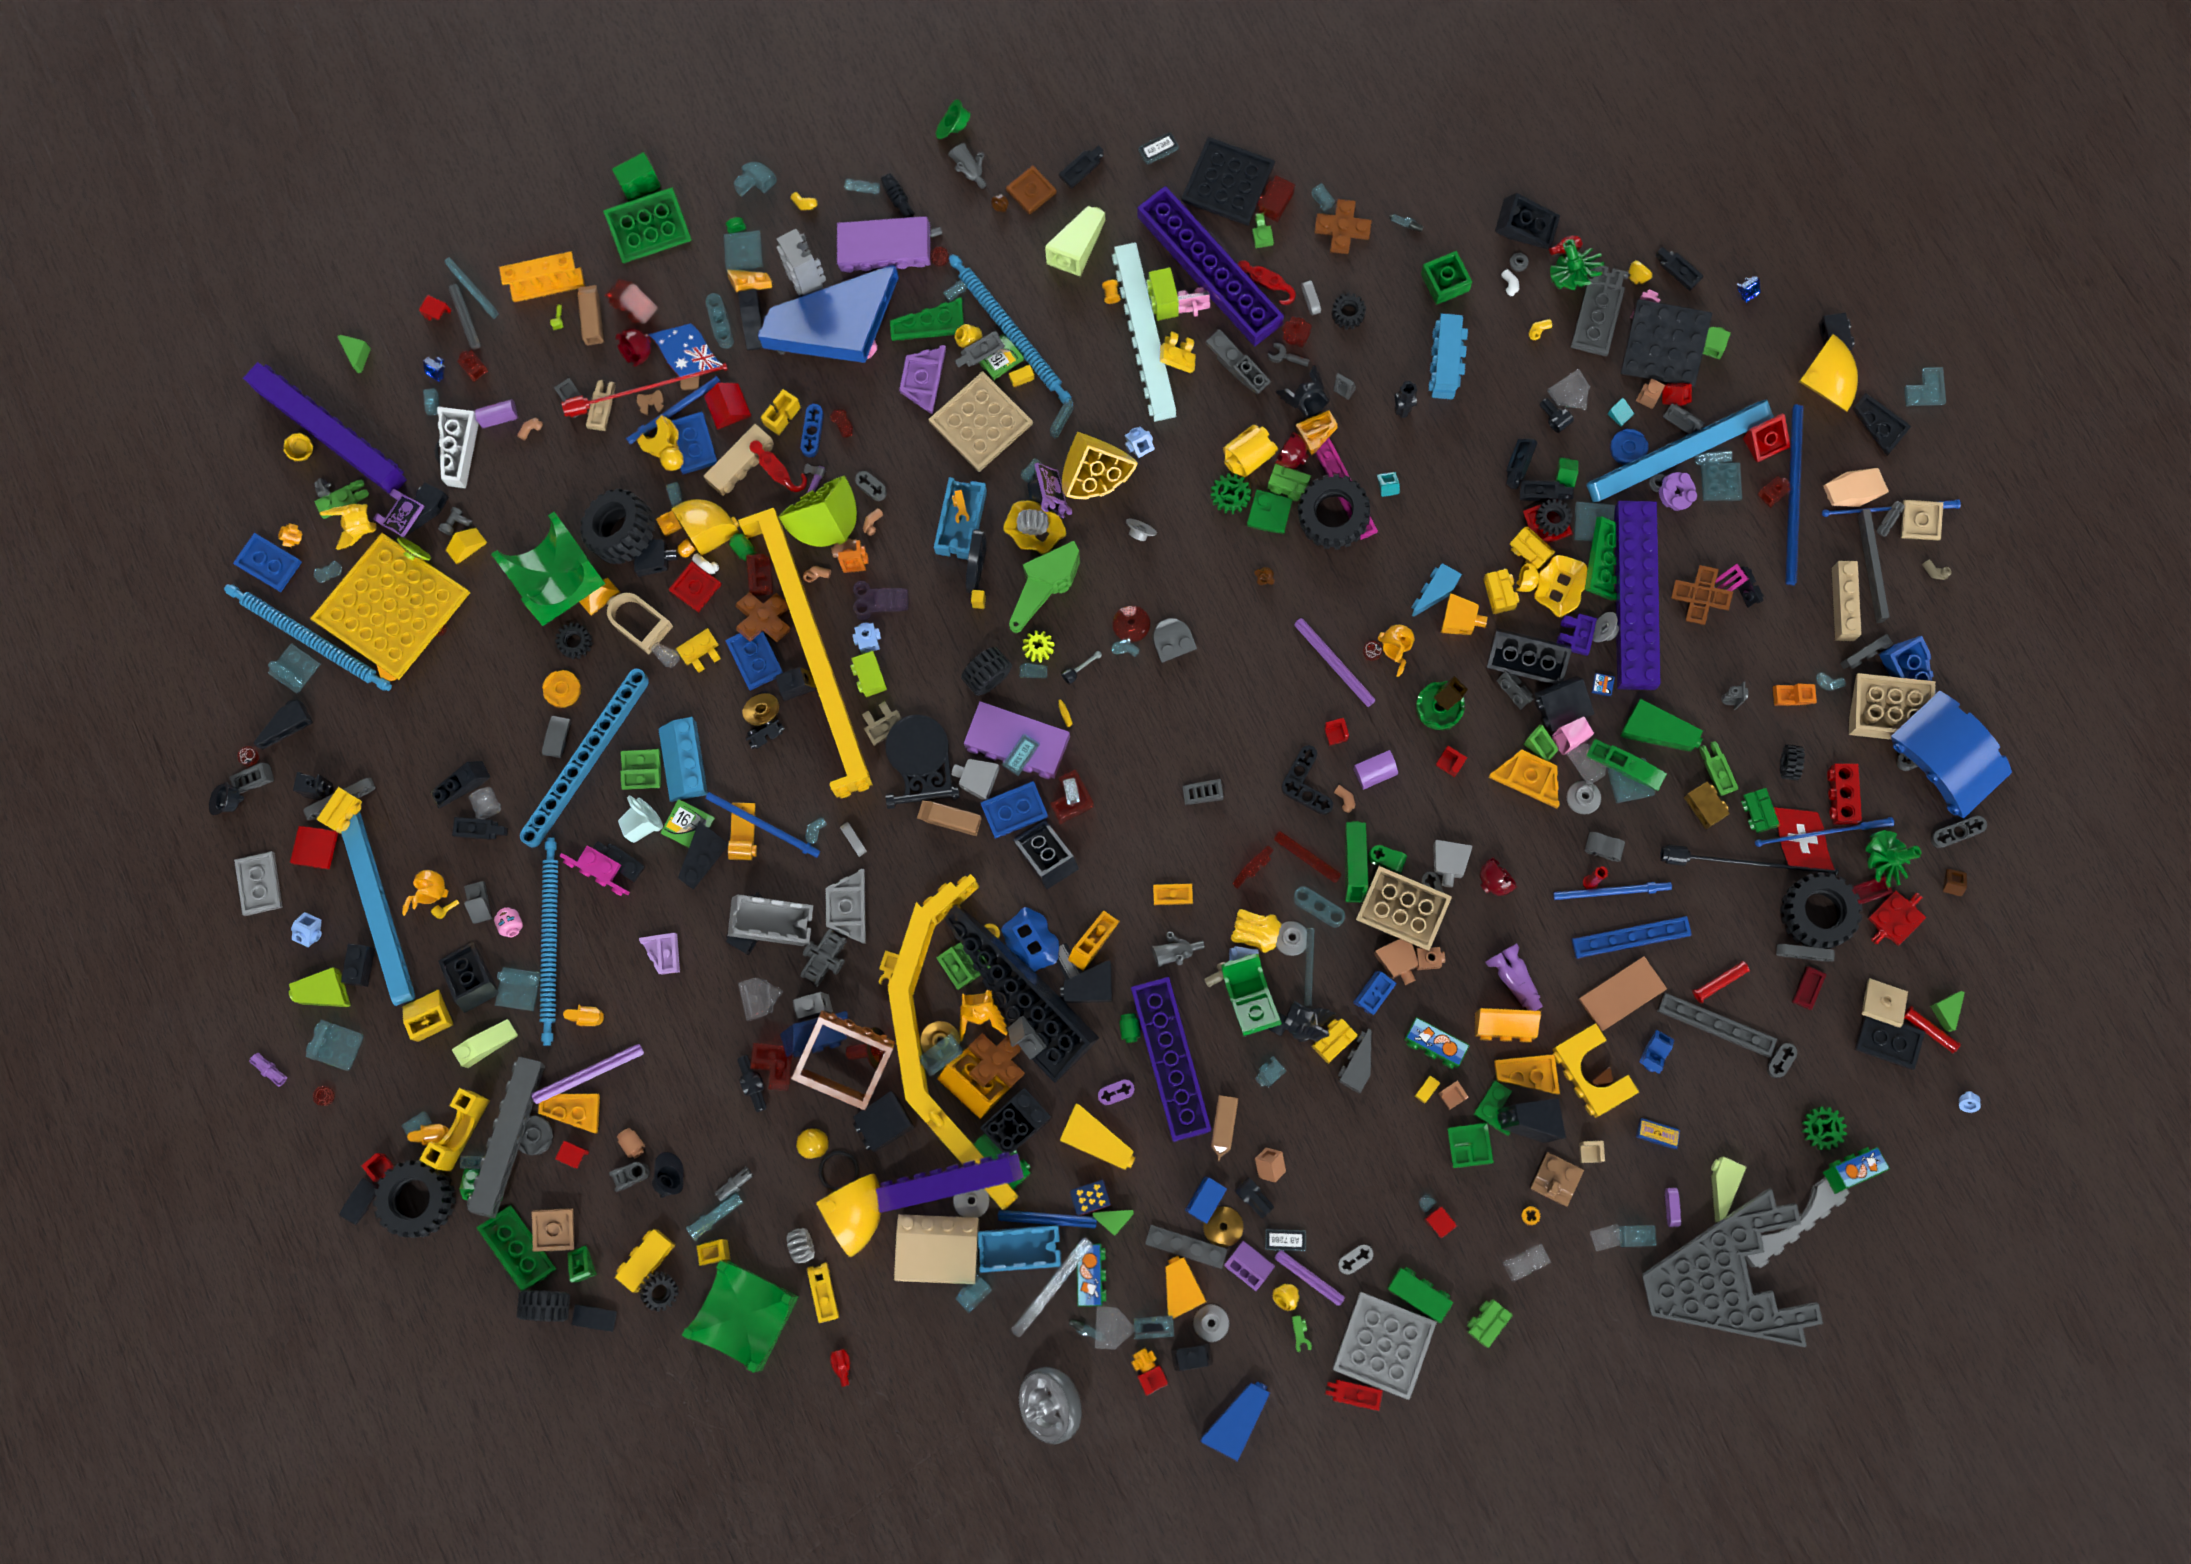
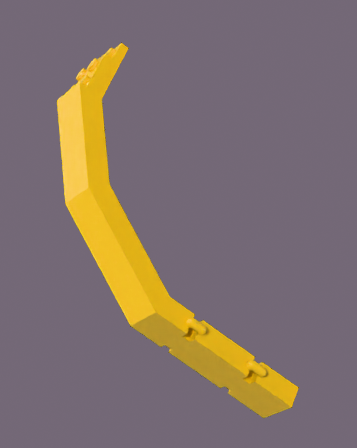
M971 874L968 877H962L958 881L957 887L952 882L944 883L934 897L930 896L923 902V907L916 902L888 987L905 1100L962 1164L975 1160V1163H980V1159L984 1157L928 1093L913 994L935 927L944 919L955 904L960 905L979 888L976 879ZM1008 1183L984 1188L1003 1210L1019 1197Z

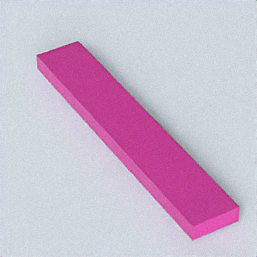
M1328 438L1315 452L1326 475L1334 477V474H1339V477L1342 478L1344 476L1350 477L1330 438ZM1338 497L1350 519L1352 515L1350 503L1344 498ZM1371 517L1369 525L1366 527L1367 530L1364 535L1361 534L1360 540L1378 532Z

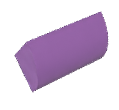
M512 399L475 410L476 420L482 428L518 419L515 403Z
M1390 750L1356 764L1353 769L1363 790L1398 775V769Z
M1244 1241L1224 1265L1255 1291L1275 1267Z

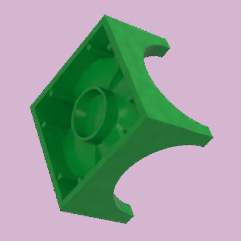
M555 512L548 515L551 526L547 537L535 549L516 556L505 555L498 550L491 553L522 596V602L542 626L605 584Z
M720 1260L716 1267L717 1275L711 1291L698 1315L685 1328L682 1336L723 1352L745 1365L752 1372L762 1371L799 1296L730 1261Z

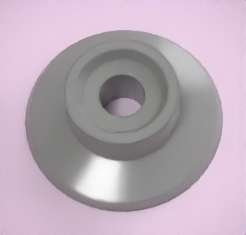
M1126 520L1127 525L1131 527L1129 535L1137 540L1146 541L1148 536H1155L1157 534L1154 528L1139 520Z
M1607 612L1597 619L1592 639L1594 642L1610 641L1615 638L1619 631L1615 613Z
M1589 781L1575 782L1567 791L1568 805L1579 814L1593 813L1600 806L1601 793L1598 787ZM1582 794H1586L1588 799H1583Z
M1295 921L1283 923L1277 937L1276 947L1278 950L1289 956L1299 955L1305 951L1309 944L1307 929ZM1294 935L1296 939L1291 941L1288 936Z
M985 1189L955 1195L953 1199L954 1207L962 1217L978 1218L986 1212L989 1206V1195ZM970 1197L975 1198V1203L972 1205L968 1203Z
M1206 1305L1196 1312L1193 1319V1327L1201 1339L1215 1342L1222 1339L1228 1332L1229 1318L1221 1307ZM1210 1319L1215 1321L1214 1327L1208 1326L1207 1323Z

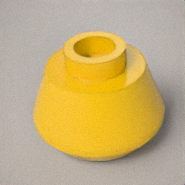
M1633 261L1628 271L1630 274L1628 278L1636 285L1639 282L1643 284L1652 278L1653 273L1639 261Z
M1284 1284L1273 1290V1299L1280 1308L1286 1311L1294 1310L1299 1299L1298 1289L1292 1284Z

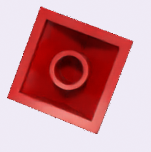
M717 383L704 396L717 430L751 417L738 383Z
M1780 414L1749 429L1743 440L1756 462H1760L1791 447L1784 414Z

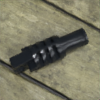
M891 173L882 176V185L894 207L899 208L904 218H908V216L913 218L915 213L908 204V197L898 181Z

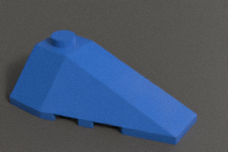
M1922 636L1895 644L1879 654L1891 677L1932 681V677H1934L1933 671L1930 668V651Z

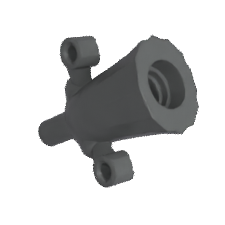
M965 143L954 147L949 152V156L957 164L955 170L963 172L966 178L975 180L979 187L984 189L987 186L981 177V164L984 154L978 153L975 157L977 162H975Z
M1168 932L1166 934L1167 941L1174 943L1152 946V953L1157 967L1176 961L1177 965H1182L1183 960L1191 957L1193 951L1203 949L1205 946L1203 941L1190 944L1184 939L1177 938L1173 932Z

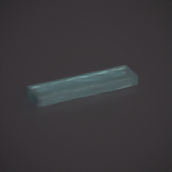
M450 257L447 258L445 264L488 314L492 318H496L499 314L493 305Z

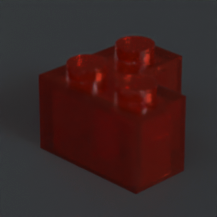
M619 279L605 294L609 299L608 303L615 309L625 310L629 314L628 318L634 323L645 324L658 309L633 282Z
M1076 769L1059 777V783L1066 796L1050 803L1059 824H1062L1094 808V803Z
M753 1043L750 1069L770 1070L768 1089L788 1091L792 1056H786L784 1046Z

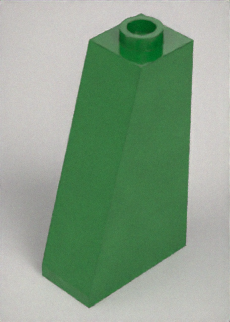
M1640 699L1636 703L1620 736L1626 739L1691 752L1695 747L1698 748L1703 740L1700 737L1703 730Z
M1359 821L1346 822L1345 902H1364L1368 889L1366 823Z

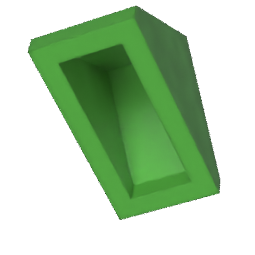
M344 335L337 336L353 368L358 373L362 372L371 348L365 341Z
M1539 725L1523 744L1537 757L1549 761L1559 750L1543 725Z
M1965 992L1954 993L1930 1006L1946 1032L1956 1030Z
M1133 1210L1093 1213V1217L1114 1236L1134 1215Z

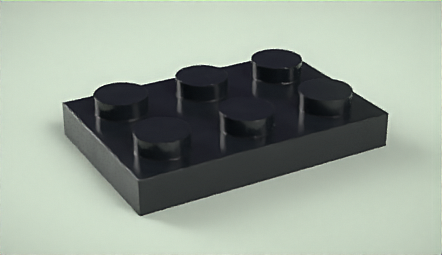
M1864 1015L1854 1050L1914 1070L1925 1031L1905 1024L1897 1027Z

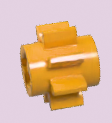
M289 523L286 527L282 526L280 528L278 538L283 541L282 545L292 547L300 543L302 531L297 529L298 525Z
M1144 1348L1132 1355L1135 1360L1131 1363L1136 1371L1140 1369L1142 1373H1145L1156 1366L1153 1361L1157 1358L1152 1350L1148 1352Z

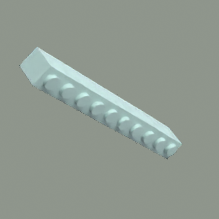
M1136 242L1115 247V254H1112L1113 264L1118 266L1116 276L1117 281L1122 283L1120 293L1121 297L1126 300L1124 310L1125 314L1130 317L1128 327L1129 331H1133L1134 334L1132 344L1133 348H1137L1138 354L1135 355L1137 365H1141L1142 371H1139L1141 382L1145 381L1146 388L1143 389L1145 398H1149L1150 404L1147 405L1149 415H1153L1154 422L1176 417V408L1166 366L1164 363L1159 362L1161 345Z

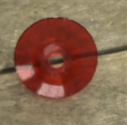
M1125 606L1113 618V630L1123 641H1140L1149 632V616L1140 607ZM1133 619L1135 623L1130 625L1128 621Z

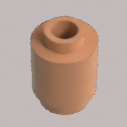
M849 538L843 544H834L831 547L833 557L838 558V552H843L846 549L856 551V539L852 540Z
M631 1128L623 1130L617 1136L619 1145L629 1158H637L644 1153V1143Z

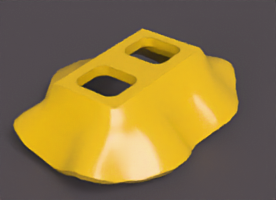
M1019 501L1014 503L1003 529L1005 533L1015 540L1021 549H1032L1040 554H1047L1060 539L1066 536V529L1061 518L1051 511H1043V513L1047 514L1049 522L1047 528L1049 535L1044 542L1036 539L1035 535L1023 534L1017 527L1018 514L1022 510L1028 509L1043 510L1041 505L1035 501Z
M1563 555L1554 556L1550 563L1539 573L1538 587L1534 596L1536 601L1552 610L1557 617H1562L1575 610L1580 604L1581 592L1585 588L1588 571L1586 564ZM1559 574H1564L1571 578L1567 586L1557 582ZM1552 590L1563 594L1560 602L1549 598Z

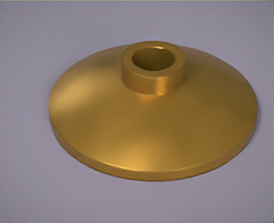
M771 694L756 695L745 704L743 717L751 725L765 724L771 721L778 713L779 702Z
M933 1022L924 1029L921 1035V1047L924 1053L934 1060L942 1061L951 1058L957 1052L960 1045L958 1031L948 1022ZM942 1036L945 1040L944 1043H939L937 1038Z
M1217 1207L1208 1223L1204 1222L1203 1224L1205 1236L1216 1246H1231L1240 1239L1243 1233L1242 1218L1232 1208ZM1221 1223L1227 1224L1225 1231L1220 1229Z

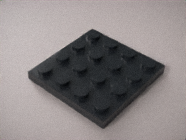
M1208 137L1183 193L1181 202L1249 226L1274 168L1275 160Z
M1637 299L1620 373L1669 383H1692V387H1695L1712 312Z

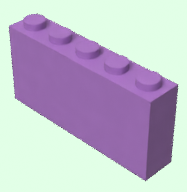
M914 217L837 223V264L840 270L853 272L854 270L870 271L871 269H882L890 265H895V267L900 269L909 266L924 267L925 265H930V223L928 218Z
M979 702L964 745L970 753L978 754L979 752L985 754V757L995 761L999 759L1003 761V764H1006L1025 736L1039 746L1022 770L1028 773L1034 771L1039 773L1040 777L1049 779L1056 776L1070 738V732Z

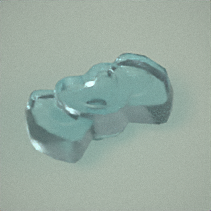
M333 561L330 566H325L323 569L316 568L314 570V578L318 582L323 583L325 580L340 576L342 567L338 562Z

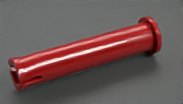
M1603 866L1597 867L1591 875L1583 879V886L1586 889H1596L1598 884L1607 877L1608 870Z
M1741 961L1701 988L1692 990L1693 995L1699 1003H1703L1705 998L1749 972L1750 969L1744 961Z
M1910 1006L1905 1011L1904 1019L1925 1031L1927 1035L1948 1049L1952 1054L1958 1050L1961 1045L1959 1042L1916 1012L1913 1006Z

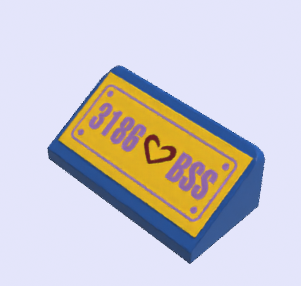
M1641 1118L1636 1138L1671 1149H1677L1680 1130Z

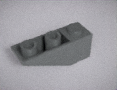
M1370 1029L1366 1033L1362 1031L1357 1040L1360 1043L1356 1050L1353 1048L1347 1058L1350 1060L1348 1066L1343 1065L1338 1074L1341 1077L1339 1080L1341 1084L1359 1094L1371 1075Z

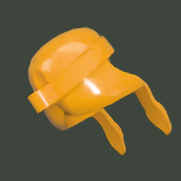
M1393 625L1385 633L1381 632L1378 636V640L1383 644L1385 655L1395 662L1401 663L1396 677L1403 673L1406 660L1402 658L1403 652L1412 648L1415 639L1412 630L1404 625Z
M420 871L413 881L418 891L414 896L406 898L402 914L406 915L410 901H412V908L415 910L417 903L432 904L441 897L446 898L449 891L445 889L443 877L435 871Z

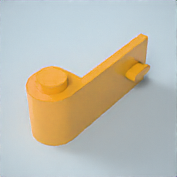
M732 803L736 807L755 816V803ZM733 813L731 815V840L728 844V859L753 860V857L757 856V845H754L755 825Z

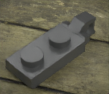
M994 331L966 347L960 352L962 357L955 360L958 368L966 363L970 367L1003 349L1005 346L998 333Z
M1888 634L1840 662V665L1843 669L1848 667L1853 669L1862 664L1861 659L1873 657L1877 654L1876 650L1884 651L1893 642Z

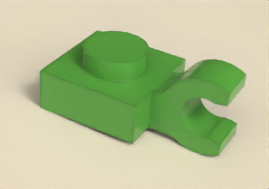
M1263 213L1256 214L1257 228L1252 229L1255 248L1272 246L1274 241L1271 225L1265 226Z
M1300 1315L1292 1316L1297 1352H1301V1343H1306L1308 1350H1311L1310 1341L1304 1338V1332L1307 1331L1305 1319H1301Z

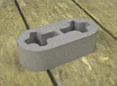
M1312 281L1301 283L1302 292L1310 314L1321 313L1320 303Z
M846 822L840 826L857 855L860 857L866 853V849L850 824Z
M1367 1245L1358 1246L1339 1260V1270L1343 1274L1355 1272L1372 1260V1249ZM1360 1249L1369 1251L1367 1254L1368 1259H1356L1361 1254ZM1354 1259L1355 1263L1350 1266V1271L1342 1268L1344 1260L1349 1262Z

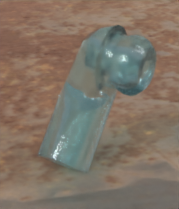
M1127 640L1116 642L1111 647V651L1114 654L1128 652L1136 657L1140 652L1138 647Z
M1823 672L1816 676L1817 683L1827 691L1846 685L1843 677L1833 680Z
M822 817L807 826L805 835L807 842L811 844L817 842L819 829L827 825Z

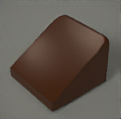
M1947 869L1943 892L1962 896L1967 889V873Z
M1606 1068L1589 1084L1597 1086L1612 1083L1611 1068Z

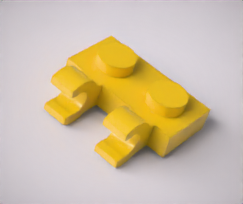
M1170 332V337L1166 336L1165 343L1160 346L1159 362L1192 373L1195 370V354L1191 353L1194 340L1186 338V343L1181 342L1180 348H1177L1175 345L1178 341V334Z
M708 628L676 648L686 665L692 663L698 673L705 669L698 658L707 652L714 663L721 659L714 649L719 644Z

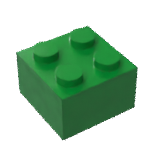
M644 152L612 168L629 202L642 198V196L648 193H653L661 187L656 173Z
M1457 251L1423 264L1421 276L1436 305L1470 291L1472 280Z

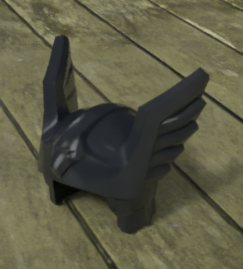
M1316 365L1312 366L1309 373L1312 382L1301 383L1295 394L1288 388L1276 390V394L1280 396V399L1284 400L1286 404L1293 406V408H1298L1305 418L1317 414L1330 402L1323 391L1322 378L1319 371H1317Z
M1294 1001L1289 1008L1283 1027L1295 1039H1298L1299 1042H1305L1308 1039L1317 1042L1330 1035L1328 1031L1321 1027L1333 1018L1336 1013L1321 1007L1317 1009L1307 1008Z

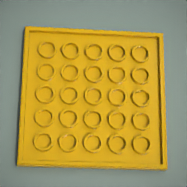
M381 533L310 619L400 680L470 592L424 560L416 557L414 560L407 558L404 555L405 550L399 543Z

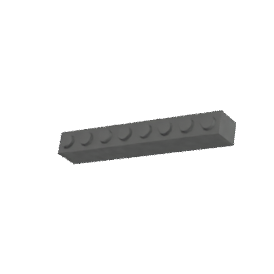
M519 1057L518 1061L513 1064V1075L511 1081L507 1082V1093L505 1099H502L500 1103L499 1117L493 1123V1135L487 1141L486 1148L488 1150L486 1156H483L480 1162V1174L474 1180L473 1187L475 1188L467 1201V1210L473 1214L496 1218L534 1103L531 1095L538 1091L545 1070V1065L542 1062Z

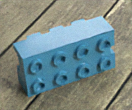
M1441 314L1440 319L1436 320L1435 328L1433 329L1434 345H1432L1431 351L1433 360L1430 365V373L1432 375L1429 381V391H1432L1431 398L1453 399L1457 387H1460V375L1465 374V364L1462 363L1460 357H1466L1467 346H1463V341L1461 342V340H1467L1468 329L1462 328V315Z
M949 477L934 543L936 554L951 556V553L957 554V558L968 560L974 529L979 530L987 494L986 483L972 481L969 484L957 482L954 478ZM962 490L966 511L969 515V521L966 520L965 515H960V523H957L955 520L959 510L958 506L954 507L952 496L955 495L954 491Z
M1059 1226L978 1231L980 1272L1062 1267L1061 1251L1056 1250V1242H1060Z

